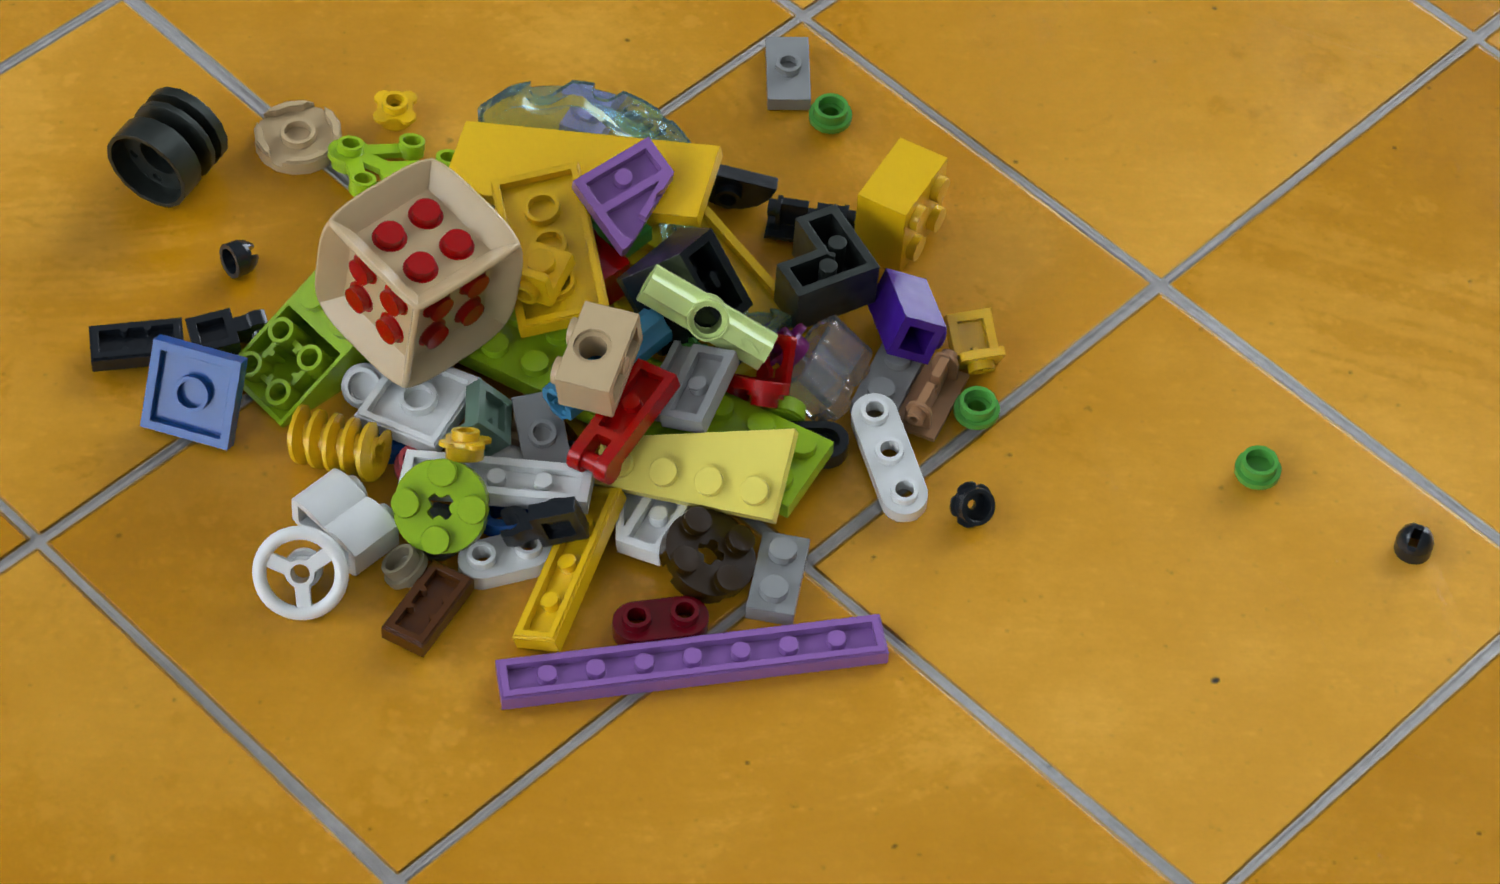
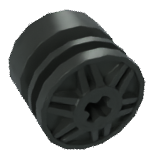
M163 87L156 89L146 103L141 105L134 118L129 119L112 137L107 145V154L114 172L129 189L151 203L169 208L180 205L199 183L201 176L206 175L212 166L223 156L228 149V138L217 116L197 97L181 89Z

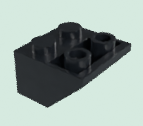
M679 228L616 279L634 313H639L644 308L647 310L651 309L637 301L636 297L656 264L706 293L717 295L725 304L742 314L753 306L712 228ZM710 306L703 307L696 312L694 321L701 327H712L719 321L720 312ZM665 316L663 317L672 330L673 338L671 342L657 352L659 356L667 355L674 340L681 341V344L688 343V338L694 337L689 330Z

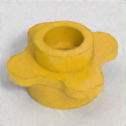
M382 90L375 94L374 102L377 104V110L373 113V120L377 124H380L387 130L400 131L416 121L413 105L417 103V95L414 92H389Z
M455 427L451 429V433L446 434L445 439H439L438 445L446 448V459L462 463H473L484 459L485 445L491 444L492 438L480 435V430L477 428Z

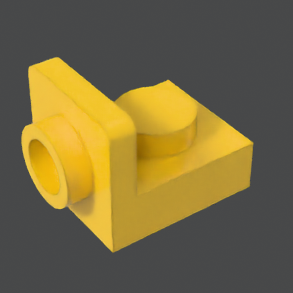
M531 240L523 255L522 276L517 299L527 304L537 302L552 307L576 264L573 253Z

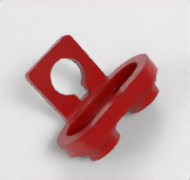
M778 334L774 346L777 344L781 346L783 360L779 368L775 370L774 378V369L770 362V352L766 361L757 370L756 377L734 374L726 392L747 402L749 395H751V405L778 408L779 399L784 400V396H789L797 338L795 336Z

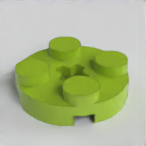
M441 458L423 461L405 473L398 483L396 492L392 496L391 508L394 512L395 524L403 538L416 549L438 555L463 551L481 537L488 522V503H490L488 489L476 471L466 464ZM435 495L440 498L449 495L452 498L453 502L448 507L452 515L448 519L441 515L436 517L431 515L430 510L433 507L431 499Z

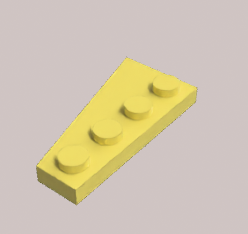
M796 428L643 435L622 463L620 474L615 482L607 485L595 479L594 486L622 488L623 492L627 494L690 507L700 506L724 514L776 524L799 433ZM600 446L599 455L603 453L606 446Z

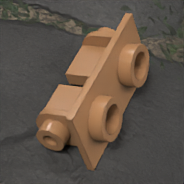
M943 349L942 352H937L928 365L924 364L898 411L907 433L935 442L954 407L956 398L961 394L970 377L969 374L959 371V357L955 351Z

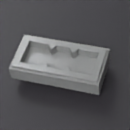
M766 37L767 110H809L811 107L808 37Z
M542 392L511 397L522 458L566 463L569 444L564 420L562 421L551 411L550 406L543 398Z

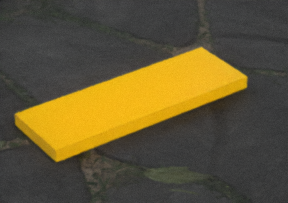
M466 121L449 168L463 178L490 205H494L490 185L491 180L579 161L581 173L584 175L645 138ZM651 139L673 169L674 176L647 222L700 227L723 157L721 147Z

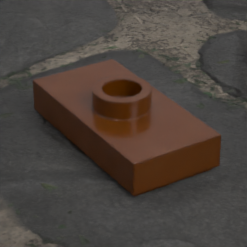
M432 560L421 577L415 582L381 627L382 638L424 658L475 589L474 579Z

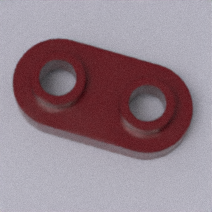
M675 596L628 602L621 605L613 615V639L617 645L706 635L708 632L709 612L703 602L691 596ZM678 615H689L690 617L682 618ZM643 620L641 623H632L630 621Z

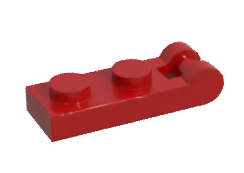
M638 358L633 364L614 416L609 417L595 414L569 449L566 458L567 466L579 472L588 470L593 473V477L596 480L607 485L614 483L620 474L622 463L681 386L677 375ZM600 445H604L606 449L601 455L595 453Z

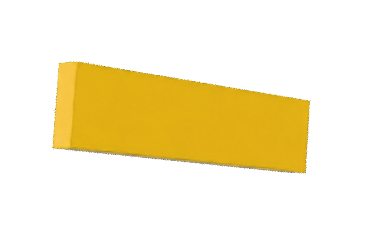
M594 486L588 514H585L589 522V538L552 546L512 636L517 648L552 652L561 651L627 499L622 488Z

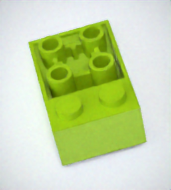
M315 271L238 354L248 358L243 390L283 428L290 424L292 415L300 404L309 405L311 410L342 391V378L350 367L359 363H370L338 331L321 308L315 292Z

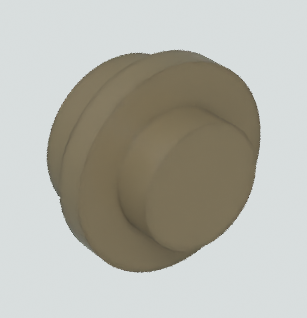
M410 544L398 545L385 556L382 562L381 569L384 573L385 582L395 590L412 587L424 573L428 564V557L422 550L416 549Z

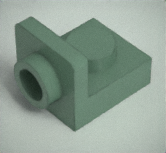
M478 379L466 386L465 423L458 427L477 428L480 430V435L491 437L492 443L485 445L484 456H492L511 445L512 401L482 379Z

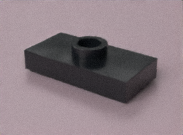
M182 317L89 326L92 371L149 367L153 339L162 334L184 340Z

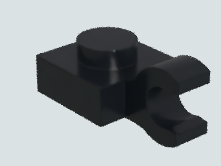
M230 308L187 318L185 322L192 343L238 355L242 351L240 343L248 344L266 325L268 320L263 309L253 310L245 315L233 318Z
M575 496L552 498L546 502L528 505V512L519 506H510L501 510V517L507 526L517 524L512 529L501 531V537L508 547L521 546L526 542L537 539L540 540L543 547L589 538V522Z

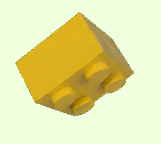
M901 137L858 193L854 230L879 266L899 272L903 271L910 260L915 262L919 258L928 234L931 231L936 233L940 229L946 216V208L942 207L943 198L950 184V179L946 177L947 157Z

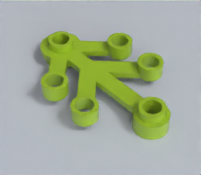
M406 133L399 137V143L368 145L359 137L347 135L329 144L328 158L334 170L348 175V191L355 197L376 184V176L371 172L365 171V169L379 174L380 180H383L405 166L420 161L419 159L424 156L425 139L415 133ZM444 149L436 153V160L449 167L455 150ZM403 158L410 161H387L385 159Z

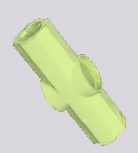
M658 264L649 273L636 297L637 301L689 330L697 339L710 342L718 348L736 351L739 360L756 370L766 361L778 338L777 333L725 304L717 295L706 293ZM709 306L716 308L720 312V318L714 326L704 328L695 323L694 317L699 309Z

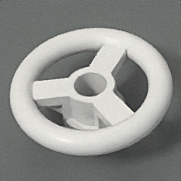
M290 526L274 532L260 545L253 560L252 578L258 596L274 613L292 620H311L327 614L341 601L348 586L349 567L343 550L327 533L309 526ZM293 540H306L321 547L317 552L310 548H298L292 551L287 558L274 553L279 546ZM332 561L334 566L333 585L322 600L312 604L311 587L321 578L324 566ZM298 564L306 566L309 569L310 576L306 578L297 576L294 572V566ZM267 567L284 574L287 581L294 586L296 606L284 602L272 591L267 580Z

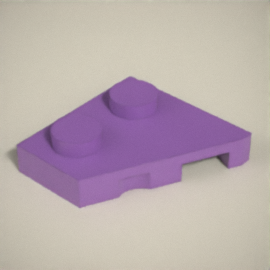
M647 137L573 180L572 190L622 257L628 253L673 180L674 171L651 139Z

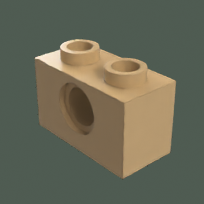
M588 301L584 302L579 317H573L568 325L565 353L563 357H556L551 370L550 382L556 387L560 405L609 417L614 416L643 341L640 315L638 313ZM592 356H602L596 360H588Z

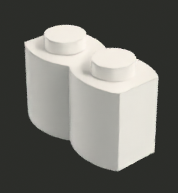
M334 468L291 499L292 518L298 526L314 527L331 536L343 550L348 562L349 573L354 576L360 574L399 545V530L394 521L392 508L385 503L379 504L368 497L365 486L354 475L348 476L341 470Z

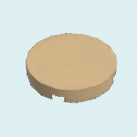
M306 100L286 101L273 106L263 114L264 119L259 124L257 122L254 128L256 153L265 165L277 172L291 175L311 174L326 168L331 163L328 158L329 144L342 137L341 123L333 111L325 106L324 110L314 107V102Z

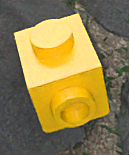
M991 307L946 314L943 318L947 326L946 335L949 349L955 351L959 357V370L967 369L969 375L985 374L994 371L995 365L1006 356L1004 346H998Z

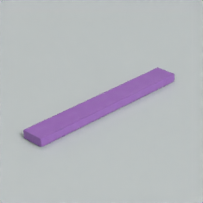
M880 614L499 659L495 660V670L501 708L506 710L888 663L889 652Z

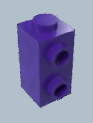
M886 268L877 285L876 300L868 305L886 353L928 365L935 350L943 345L947 334V326L925 278Z

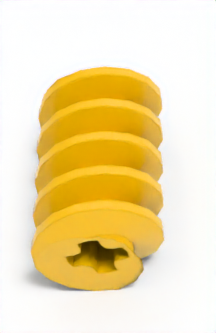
M300 404L296 408L287 432L288 452L294 463L303 465L308 463L312 468L317 469L325 467L328 472L337 468L348 476H359L362 481L374 482L381 477L386 470L392 451L393 439L391 430L386 429L379 436L377 423L371 421L362 430L361 420L356 417H351L345 425V418L341 413H334L328 420L327 411L321 408L316 409L311 416V409L309 405Z

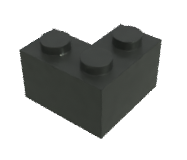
M834 204L796 218L792 250L794 258L777 264L774 302L791 327L794 328L797 324L803 323L807 328L874 303L880 266L838 206Z

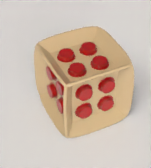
M428 158L407 165L352 198L332 215L320 236L315 270V292L321 308L338 331L382 375L400 387L410 388L434 378L490 341L508 322L514 311L523 268V251L513 230L484 198L451 168L436 159Z

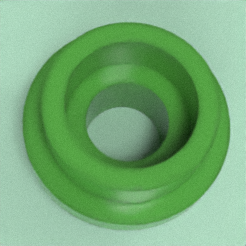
M834 93L823 94L811 105L809 109V122L820 132L827 134L840 133L850 126L852 110L844 97Z
M972 386L966 388L956 398L953 412L956 420L962 426L972 430H983L990 428L997 422L1000 414V405L991 390L982 386Z

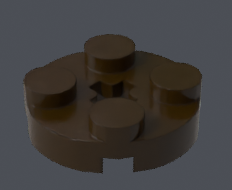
M700 506L691 507L684 515L677 518L663 535L659 549L662 567L665 564L667 565L668 571L673 576L670 582L681 594L697 598L706 604L719 603L723 598L734 597L740 593L752 578L756 564V556L753 549L755 537L748 527L739 525L733 518L722 512L705 509ZM698 548L710 549L716 555L717 560L715 559L711 565L705 563L704 554L699 552Z

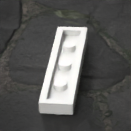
M406 449L398 483L405 473L415 465L426 460L445 458V452ZM484 456V459L480 462L463 463L476 471L484 481L489 492V506H519L523 509H528V505L546 502L552 498L575 496L583 513L588 514L595 482L593 473L588 470L579 472L568 467L567 463L493 456ZM435 495L431 499L434 501L453 502L449 495L444 498Z

